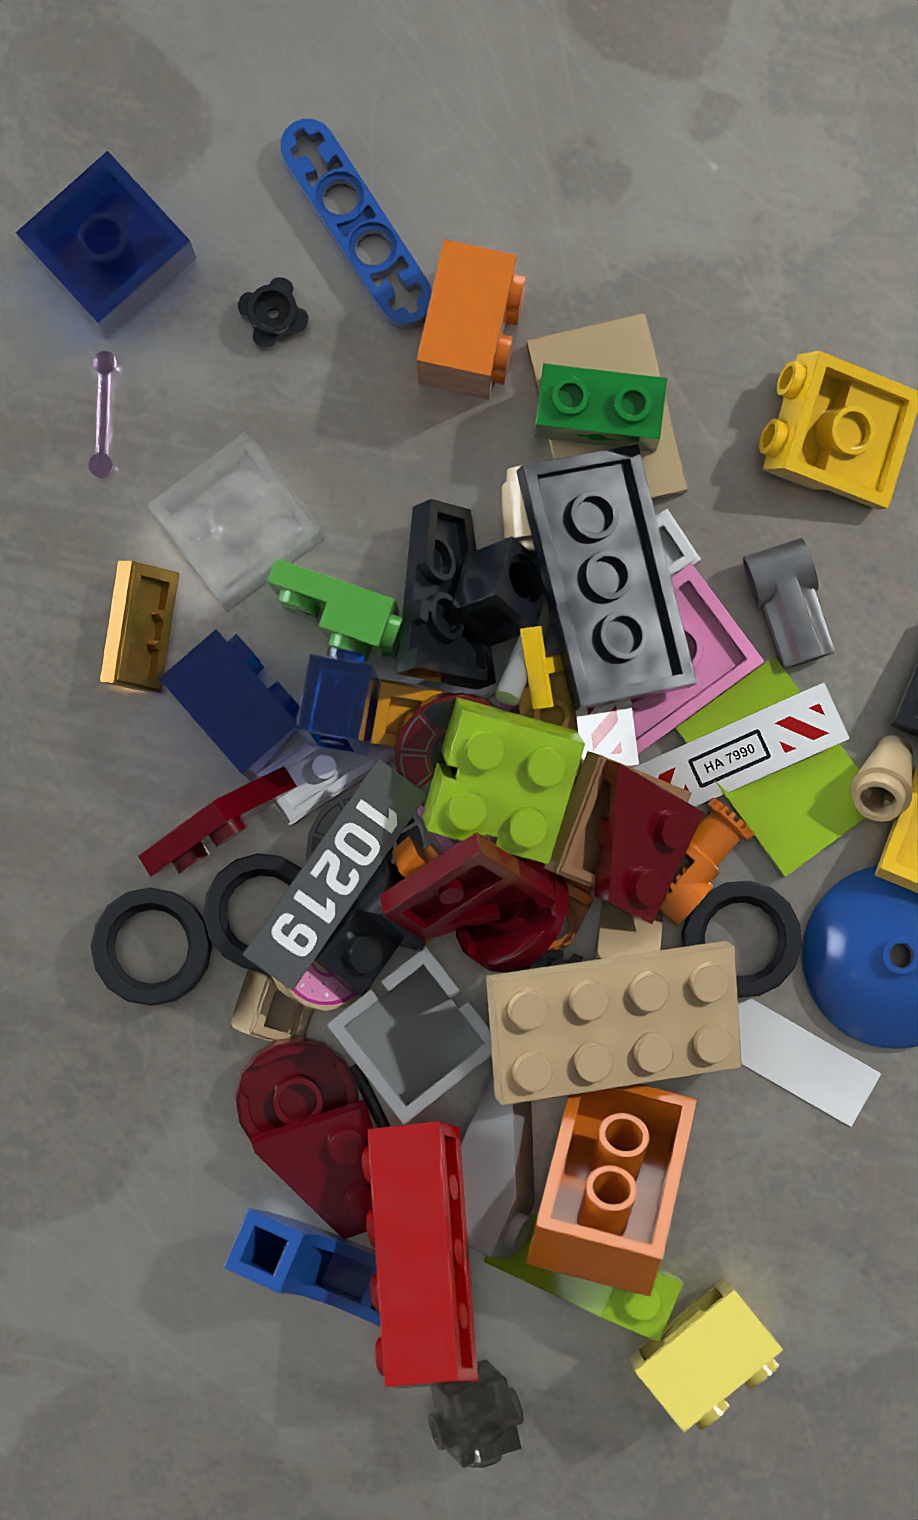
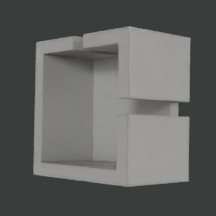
M427 947L422 952L419 951L381 981L389 991L388 994L380 999L376 992L371 989L326 1024L403 1124L407 1123L492 1056L490 1028L469 1001L460 1008L455 1005L452 998L461 991Z

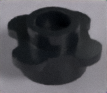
M276 277L271 280L270 284L259 287L253 293L246 292L239 298V313L249 319L254 329L253 340L262 348H271L275 346L278 338L290 332L302 333L308 326V314L304 309L298 308L293 297V284L286 278ZM272 307L279 310V315L276 318H270L267 314L268 310Z

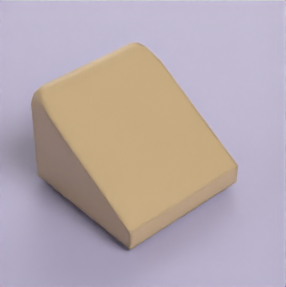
M250 969L246 973L230 1026L245 1034L271 1042L292 1037H305L314 1008L300 1005L294 999L288 998L277 988L272 976Z

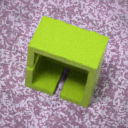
M457 697L441 749L447 765L437 763L422 813L427 831L461 841L475 832L484 837L487 834L491 842L509 854L549 864L584 751L585 742L574 729ZM450 766L457 767L455 778Z

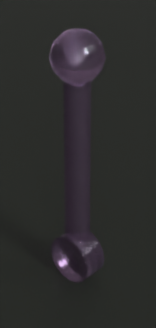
M100 351L93 358V367L98 372L96 451L89 459L88 467L90 472L98 478L108 477L114 468L113 461L108 456L110 373L116 368L117 361L114 354L110 351Z

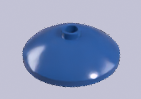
M872 866L856 871L840 880L824 894L815 906L807 922L802 940L801 962L803 976L813 1002L821 1014L839 1031L852 1039L871 1046L891 1049L911 1048L918 1046V893L875 876L877 866ZM898 943L905 945L911 954L909 963L903 968L894 966L889 958L891 948Z

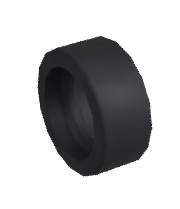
M256 853L235 859L217 873L206 893L203 918L210 941L224 958L244 969L264 971L242 955L248 945L239 941L230 929L227 919L228 901L239 885L247 879L258 876L275 877L290 886L302 868L282 856Z
M753 881L726 882L710 890L686 917L682 929V945L686 947L705 944V932L709 921L718 910L730 904L748 903L761 908L771 917L777 929L778 945L774 957L763 970L753 975L736 976L738 998L761 996L779 987L795 969L802 948L800 922L791 904L773 888Z
M148 887L126 892L107 905L95 923L90 947L94 968L109 990L128 1002L152 1006L177 1001L197 986L208 969L212 943L207 933L204 918L194 904L175 892ZM147 910L166 912L177 919L185 930L188 941L186 961L178 973L166 981L153 984L137 981L126 974L117 960L115 950L117 934L125 921L136 913Z

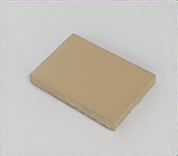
M645 313L538 337L526 342L538 396L543 363L661 377ZM666 397L661 436L656 452L640 450L652 500L686 493L688 490ZM549 439L553 459L618 448Z

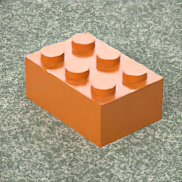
M642 1084L568 1095L526 1264L650 1297L664 1254L697 1099Z

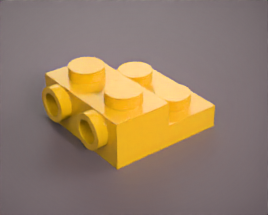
M822 351L797 354L796 361L791 360L784 366L777 381V393L784 397L778 419H771L766 424L760 437L759 451L766 455L762 470L812 490L826 489L874 509H889L918 413V390Z

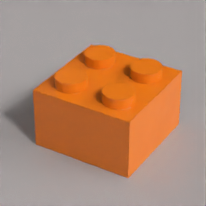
M447 239L443 240L417 356L418 384L484 399H490L493 383L505 384L513 336L504 335L506 324L518 326L525 295L526 276L516 274V254Z

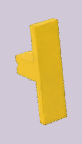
M541 626L522 628L520 633L532 708L554 707L549 674L564 671L561 656L546 657Z

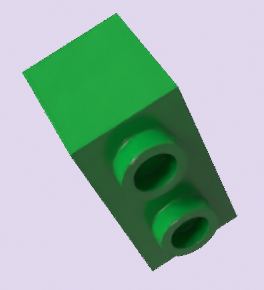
M543 363L534 438L618 448L638 444L640 450L656 452L661 436L667 378Z

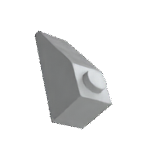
M492 1071L461 1143L468 1246L490 1257L510 1260L514 1251L519 1252L524 1247L533 1227V1218L529 1216L535 1203L531 1101L502 1105L495 1099L494 1075Z

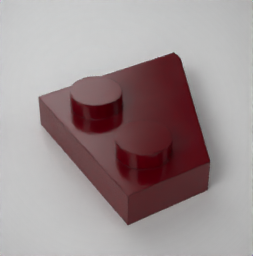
M285 766L211 801L138 855V858L150 877L171 866L175 867L178 874H182L210 856L206 846L213 842L216 847H219L244 832L248 828L245 823L246 820L291 792L297 785Z

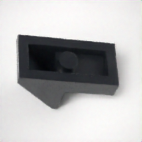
M384 857L314 959L351 993L361 996L365 995L398 946L420 952L425 947V940L383 915L380 894L405 879L397 866L386 857Z

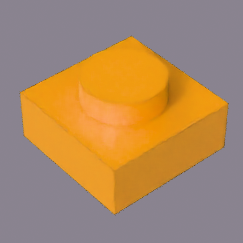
M381 679L371 733V743L395 747L400 724L415 705L435 694L443 693L442 689Z

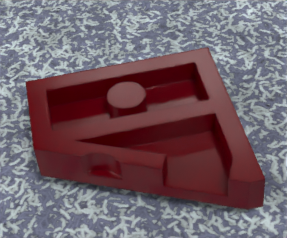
M606 760L602 771V780L611 782L609 817L599 818L598 844L601 856L596 866L594 896L640 921L653 924L704 812L626 766Z
M478 832L459 842L439 857L380 894L383 915L423 940L451 933L462 926H477L501 919L499 906L529 898L535 899L538 909L548 907L557 902L551 880Z
M365 1100L250 1136L254 1153L341 1238L347 1239L367 1232V1213L370 1209H373L371 1184L366 1181L363 1173L362 1153L363 1149L368 1146L367 1129L374 1128Z

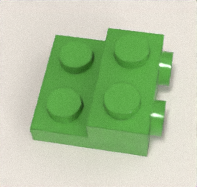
M275 558L267 582L274 592L279 595L277 601L283 604L282 608L312 619H317L320 610L324 611L319 628L325 637L330 639L328 645L333 647L332 651L367 663L370 653L381 657L395 658L400 644L402 617L398 616L400 611L394 598Z

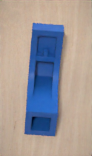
M248 1209L224 1266L225 1269L279 1294H295L346 1311L381 1327L380 1311L374 1308L370 1291L372 1275L377 1273L375 1250L289 1217L264 1210Z

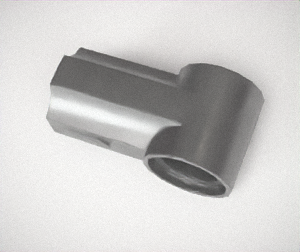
M803 538L743 556V567L751 594L757 607L764 609L782 667L787 669L833 654L835 649L815 592L819 589L815 566Z

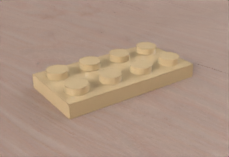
M727 941L486 976L495 1099L502 1105L742 1067L735 946Z

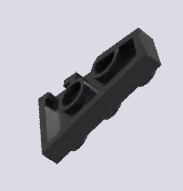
M429 499L413 506L397 665L398 675L474 690H480L496 684L491 647L450 612L466 555L477 550L471 509L434 499Z

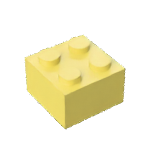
M723 1278L666 1325L660 1342L649 1339L628 1357L637 1375L683 1432H685L694 1424L702 1430L715 1422L729 1408L725 1398L743 1383L749 1389H752L767 1379L778 1368L779 1364L774 1358L783 1349L734 1288Z

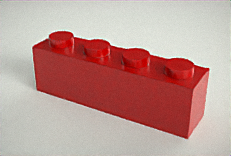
M435 1121L367 1129L368 1146L363 1149L362 1168L366 1181L371 1184L373 1209H370L367 1213L366 1230L369 1242L375 1247L377 1273L372 1275L370 1291L374 1308L380 1311L381 1337L377 1338L375 1344V1362L378 1372L384 1376L385 1387L415 1388L478 1382L460 1127Z

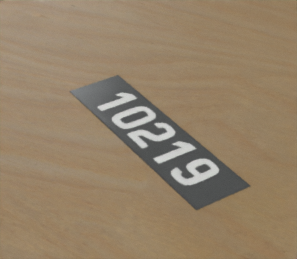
M378 758L242 955L293 991L428 794Z

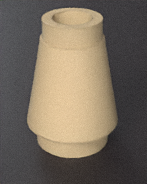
M894 735L882 738L851 782L850 789L855 807L863 816L870 820L879 822L893 820L907 810L911 804L913 749L904 738Z

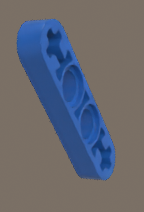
M301 119L293 122L285 129L281 138V154L287 170L383 318L391 326L398 329L411 330L425 323L432 294L429 281L331 130L324 123L315 119ZM304 136L311 143L318 140L323 142L318 147L320 160L327 171L335 163H338L341 167L326 172L317 180L314 186H311L308 180L316 179L318 176L317 170L307 156H301L298 159L294 157L299 151L297 140ZM337 184L351 186L358 195L356 207L344 215H336L330 212L323 203L326 191ZM369 234H378L385 237L391 246L389 257L378 265H368L362 262L356 254L358 242ZM400 263H403L407 268L397 271V278L403 288L408 293L414 292L417 289L422 293L416 299L418 310L411 314L404 307L397 310L391 307L396 302V296L387 278L379 287L373 282V280L389 276Z

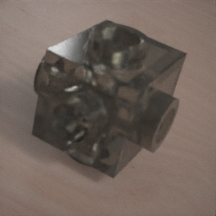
M486 1359L477 1362L478 1382L430 1386L435 1412L428 1415L432 1438L436 1447L440 1451L446 1450L462 1468L468 1466L473 1468L488 1467L499 1462L504 1454L521 1449L517 1425L523 1424L524 1415L520 1400L512 1387L509 1388L507 1378Z

